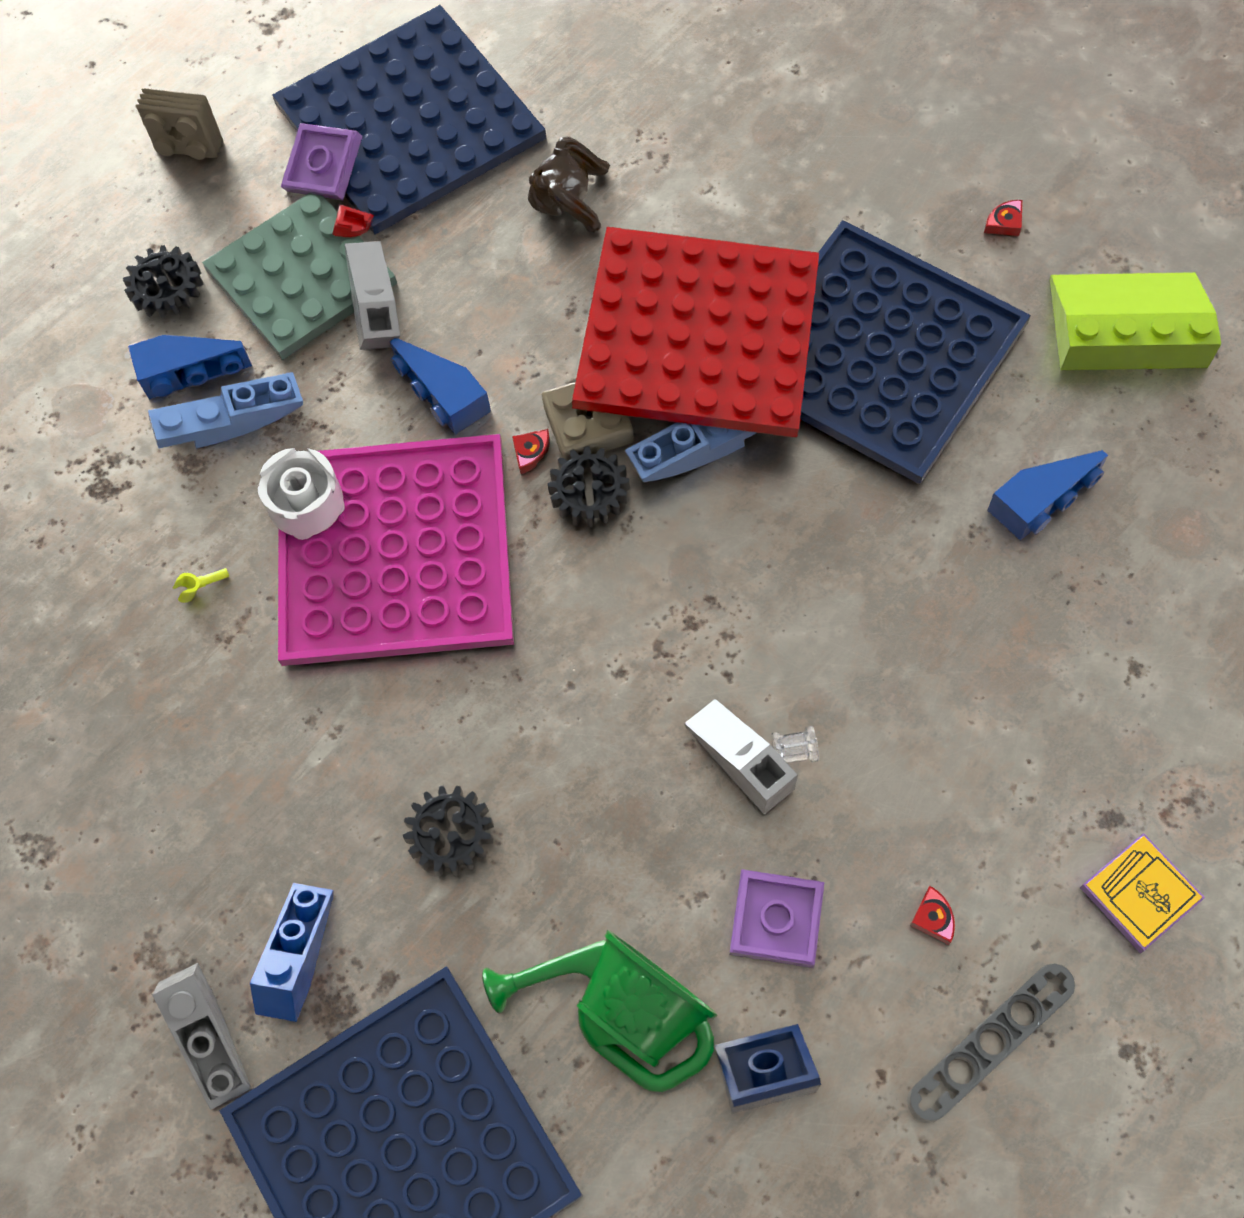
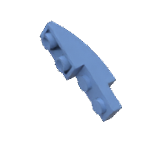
M290 372L222 386L220 396L148 410V415L158 449L194 441L197 449L221 443L267 426L303 406V399L294 374Z
M677 422L627 448L625 452L642 481L649 482L675 476L718 460L744 447V439L757 432Z

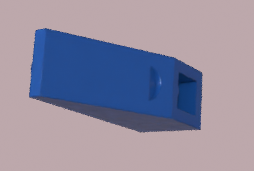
M160 335L128 346L137 381L148 399L164 397L174 391L189 386L201 385L208 380L226 374H235L242 369L252 366L242 341Z
M398 338L390 341L394 354L390 359L394 368L402 377L406 374L412 380L410 385L421 401L428 400L432 405L430 410L441 426L447 424L456 435L491 412L487 392L466 367Z
M1101 450L1020 470L994 492L987 511L1020 541L1031 531L1036 535L1051 521L1050 515L1057 509L1062 512L1065 511L1077 499V492L1085 486L1090 489L1102 478L1105 473L1102 467L1108 454Z
M293 883L250 981L256 1015L297 1022L311 987L334 896L333 890Z

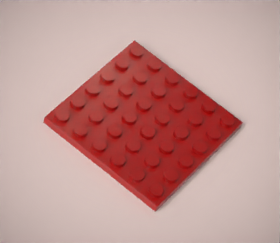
M606 226L572 397V409L797 438L819 253Z

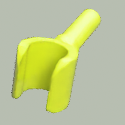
M226 568L199 577L191 573H183L177 578L173 589L178 587L188 588L178 598L179 602L188 603L192 601L199 588L228 578L229 574Z

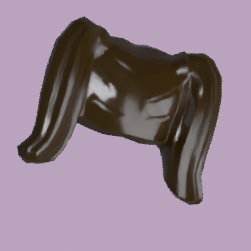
M569 136L560 137L553 150V154L529 176L531 186L528 193V201L535 210L544 214L560 216L562 211L559 208H562L581 222L588 232L595 233L601 228V223L597 214L582 200L588 191V175H605L609 171L610 164L607 161L601 160L576 139Z

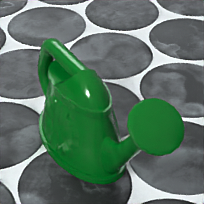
M609 930L604 935L606 937L605 940L595 942L515 974H498L489 968L483 969L482 980L484 989L492 1008L498 1014H501L505 1009L507 1000L520 989L571 973L587 976L590 980L582 1000L579 999L576 1005L578 1007V1023L582 1035L593 1050L640 1087L650 1092H665L695 1076L708 1065L714 1052V1034L708 1020L714 1019L717 1013L654 962ZM693 1032H695L697 1038L695 1052L689 1058L662 1074L650 1072L617 1046L623 1045L643 1061L656 1067L660 1063L659 1060Z

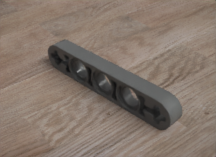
M1047 964L1036 972L913 1086L907 1099L908 1108L912 1115L919 1121L926 1123L935 1122L945 1116L1072 996L1075 989V981L1071 972L1059 964ZM1044 975L1049 979H1053L1056 976L1059 977L1062 981L1059 989L1063 994L1061 995L1059 992L1054 991L1040 1002L1034 995L1047 985L1048 982ZM1031 988L1033 994L1029 993L1027 989ZM1022 1001L1032 1007L1035 1015L1032 1024L1023 1026L1014 1021L1011 1015V1007L1015 1002ZM1042 1003L1049 1007L1047 1011H1045ZM993 1030L1000 1034L1004 1043L1001 1053L992 1055L983 1050L980 1045L982 1032ZM962 1059L969 1063L973 1073L970 1082L959 1084L951 1079L948 1067L952 1060ZM938 1074L944 1086L954 1092L956 1096L951 1099L948 1091H946L935 1102L939 1108L937 1112L931 1108L923 1111L918 1105L922 1101V1097L918 1092L923 1090V1092L929 1094L941 1083L933 1079V1076Z

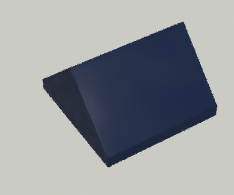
M798 1024L714 1045L732 1114L815 1093L821 1086L819 1074Z

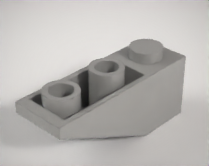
M381 241L345 244L359 349L391 347L390 341L392 339H399L400 331L395 299Z
M716 699L685 723V727L764 815L795 790L798 774L767 741Z
M196 963L158 982L152 996L209 1109L211 1110L251 1089L249 1080L218 1002L199 964Z

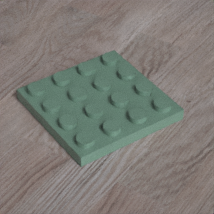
M308 193L202 262L208 274L282 360L354 313L345 244L362 243L364 241L360 236L339 237L332 235L338 212L323 196ZM387 267L391 286L393 287L397 284V280L392 271Z

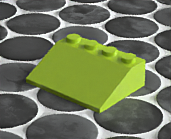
M1195 272L1050 276L1060 370L1208 368L1221 346L1216 311Z

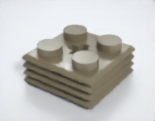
M149 88L141 89L143 92L139 94L141 99H137L139 104L135 106L153 147L158 153L165 156H171L173 153L189 155L198 160H202L205 157L218 158L217 153L220 152L219 148L222 147L220 142H224L205 95Z
M575 382L542 393L543 405L562 458L567 461L571 459L570 450L573 449L578 455H583L585 446H589L591 454H597L600 448L608 451L633 443V427L628 416L572 409ZM591 415L593 418L586 420L585 416Z

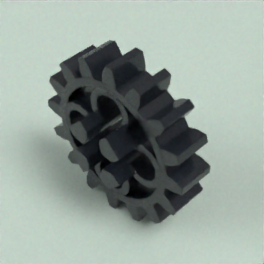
M161 245L158 253H154L149 248L147 249V257L143 258L137 255L135 259L138 264L126 267L130 276L123 277V282L127 287L124 291L136 310L144 309L149 317L155 311H158L161 318H165L169 310L178 315L180 314L179 307L181 305L188 308L192 306L189 301L190 297L199 298L200 296L197 287L203 286V281L200 277L202 273L199 266L189 252L182 254L177 246L171 252H168L166 246Z
M585 446L583 455H578L574 449L570 450L571 459L567 461L560 457L558 459L560 470H550L551 482L548 483L549 495H552L551 503L553 508L560 507V517L563 519L571 514L574 525H578L581 519H587L588 526L593 527L595 518H600L604 524L608 523L607 514L611 512L618 516L621 513L619 503L627 504L628 492L626 491L630 490L629 478H626V466H618V456L615 454L608 459L605 458L604 448H600L597 454H591L589 446ZM588 467L591 468L593 479L594 504L591 506H587L584 469ZM611 483L613 486L605 488L604 484ZM573 485L572 490H567L565 487Z
M457 785L452 794H447L444 786H439V796L434 798L429 792H424L426 803L422 806L413 802L411 807L416 816L405 817L404 819L406 826L412 829V831L403 834V839L407 844H414L408 850L411 857L415 859L422 856L419 865L424 870L434 864V871L437 876H442L445 867H449L454 876L459 875V866L463 864L468 869L473 870L472 858L477 856L485 859L487 856L481 847L482 844H493L492 835L485 832L494 827L492 818L484 817L489 812L485 802L476 805L478 798L473 791L464 798L461 786ZM458 806L461 808L460 812L457 811L452 816V821L457 831H449L447 835L450 851L447 855L439 856L437 855L438 849L441 850L446 844L440 829L445 831L450 828L451 823L447 812L451 807ZM427 822H435L440 828L431 827L428 829L429 832L422 831L424 824ZM469 829L476 831L475 836L470 840H464L458 834L465 835L469 832Z

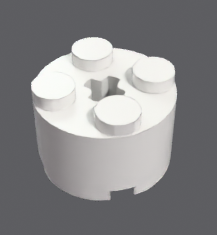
M295 448L282 450L268 459L261 469L258 495L273 523L281 531L293 535L297 539H308L312 535L326 530L336 521L345 508L343 492L328 459L316 450L296 451Z

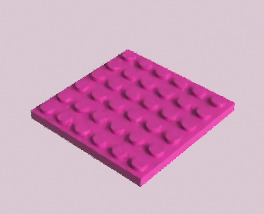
M500 434L318 451L328 459L343 492L345 508L329 528L312 535L308 539H297L278 528V661L281 666L514 645L503 454Z

